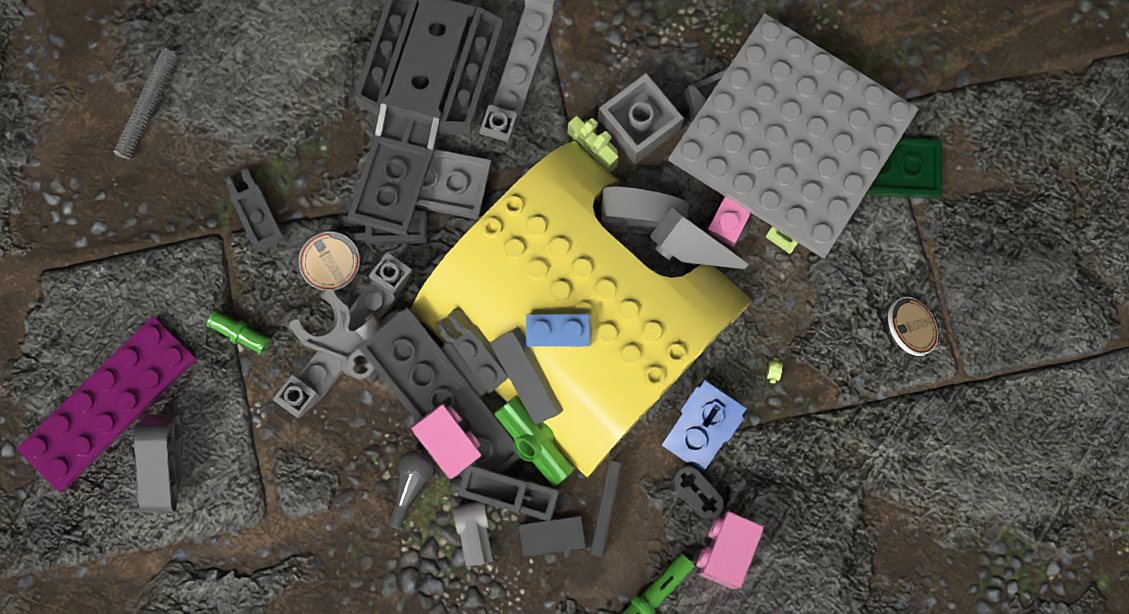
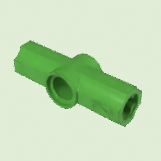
M516 396L494 413L515 439L514 448L517 454L525 461H533L553 487L574 471L572 465L553 443L555 437L551 428L543 422L535 425L528 411Z

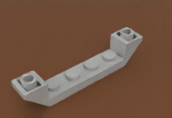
M525 0V9L493 104L488 105L480 134L506 142L510 141L519 124L553 21L557 0Z
M388 252L368 277L371 283L349 310L350 321L348 328L350 331L362 319L372 313L379 321L384 319L397 302L412 272L409 267ZM317 351L297 378L293 375L290 376L273 398V401L299 419L326 395L343 371L340 367L341 359Z

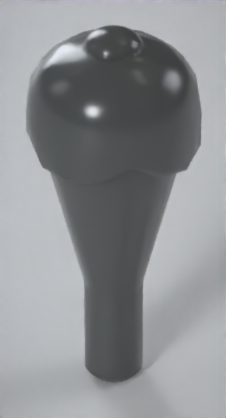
M423 450L407 452L399 461L398 468L400 474L397 500L388 523L390 527L395 529L401 527L408 506L424 483L429 481L433 475L434 463Z

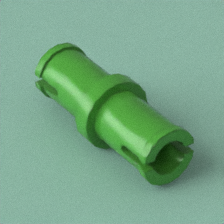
M217 309L213 311L206 325L229 337L230 342L234 344L239 342L260 355L264 353L271 339L248 327L247 322L243 320L238 322Z

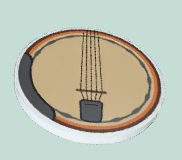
M902 297L891 305L888 313V323L890 331L899 346L915 356H923L930 353L937 344L938 329L928 308L920 301L911 297Z

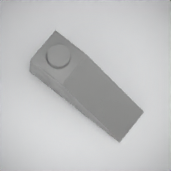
M673 207L650 235L658 244L655 249L669 260L674 256L684 263L745 269L748 265L736 253Z

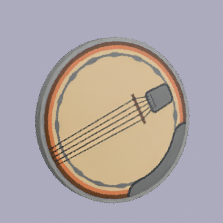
M322 231L311 236L303 244L298 257V265L303 278L314 288L338 290L349 284L356 276L360 265V256L356 245L346 235L337 231Z

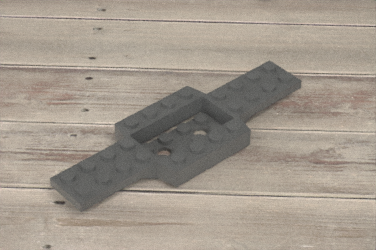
M386 0L354 94L356 104L378 116V122L348 214L350 222L407 237L440 134L471 135L504 32V20L482 9L483 0ZM467 21H470L472 23L441 115L439 107ZM442 23L447 28L446 32L442 36H433L429 32L431 25ZM421 75L428 78L429 84L425 89L418 90L412 86V80L416 76Z

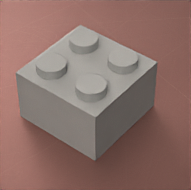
M644 74L602 105L598 113V121L634 165L681 130L684 119L647 74Z

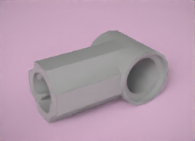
M478 501L454 506V520L457 533L461 537L466 567L493 562L487 532L489 524L485 504Z

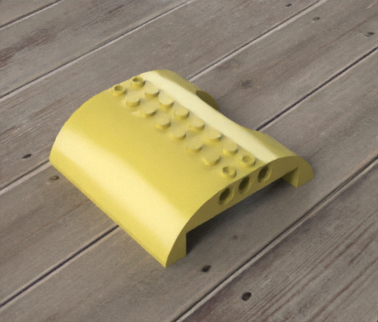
M570 142L555 149L534 165L456 243L421 288L411 307V311H414L420 318V321L444 344L448 343V341H445L442 334L438 331L437 324L442 319L449 320V313L456 308L461 311L463 310L473 325H477L489 342L516 328L520 330L526 341V315L591 314L592 346L529 347L564 410L561 414L543 423L547 424L553 431L555 437L553 443L563 456L588 478L609 456L614 446L730 322L733 323L753 300L712 265L700 264L692 272L674 278L658 275L646 267L602 227L594 214V201L599 204L601 203L602 190L606 187H616L620 181L577 142ZM509 378L494 390L506 402L516 396L524 406Z

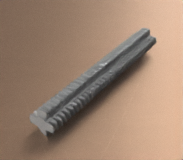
M165 48L161 50V55L158 56L156 65H154L155 68L152 69L153 71L149 75L150 78L147 79L149 81L146 82L147 84L143 88L144 91L141 92V97L138 98V104L135 105L136 107H134L130 115L132 117H129L130 120L127 121V127L124 128L125 130L121 134L122 137L119 138L121 140H118L119 143L116 144V150L113 151L116 156L130 160L128 155H132L129 152L133 153L130 149H135L132 145L136 146L134 142H138L135 139L139 140L137 135L141 136L138 132L143 133L140 129L144 130V128L141 126H146L143 124V122L147 123L145 119L149 120L146 116L150 117V115L147 113L152 114L149 109L153 110L151 106L155 107L152 103L156 104L154 99L158 101L156 96L160 97L157 95V93L161 94L158 90L163 91L160 86L164 88L162 83H166L163 80L167 81L165 77L169 78L166 75H170L168 70L172 72L169 67L173 68L171 64H175L172 61L176 62L174 58L178 59L176 52Z

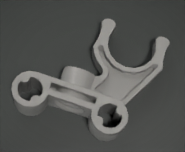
M325 289L321 292V298L331 305L335 317L333 326L328 332L323 335L313 336L303 329L298 319L287 321V328L296 335L301 345L341 359L340 367L343 373L347 376L362 379L368 377L373 372L374 367L358 349V346L404 309L390 312L381 321L372 313L362 319L350 331L348 328L350 321L348 307L338 299L334 290ZM411 311L420 323V318L418 317V315L414 311ZM360 356L362 359L359 362L361 369L354 372L352 369L355 366L353 359Z

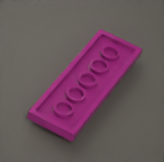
M152 316L16 449L58 492L63 493L198 359Z

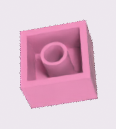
M730 512L725 513L721 517L718 516L717 519H714L708 533V537L712 538L710 546L702 549L696 566L700 567L698 575L731 589L741 588L764 526Z

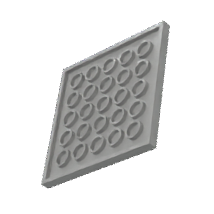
M764 14L669 156L668 161L824 259L919 108L772 17Z

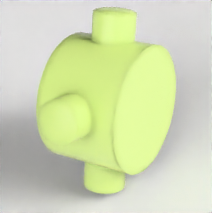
M773 358V361L770 360L767 370V378L773 384L776 383V380H780L783 363L779 362V358Z

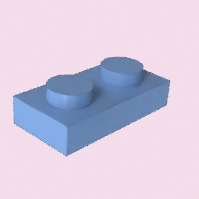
M591 314L526 315V347L592 346Z

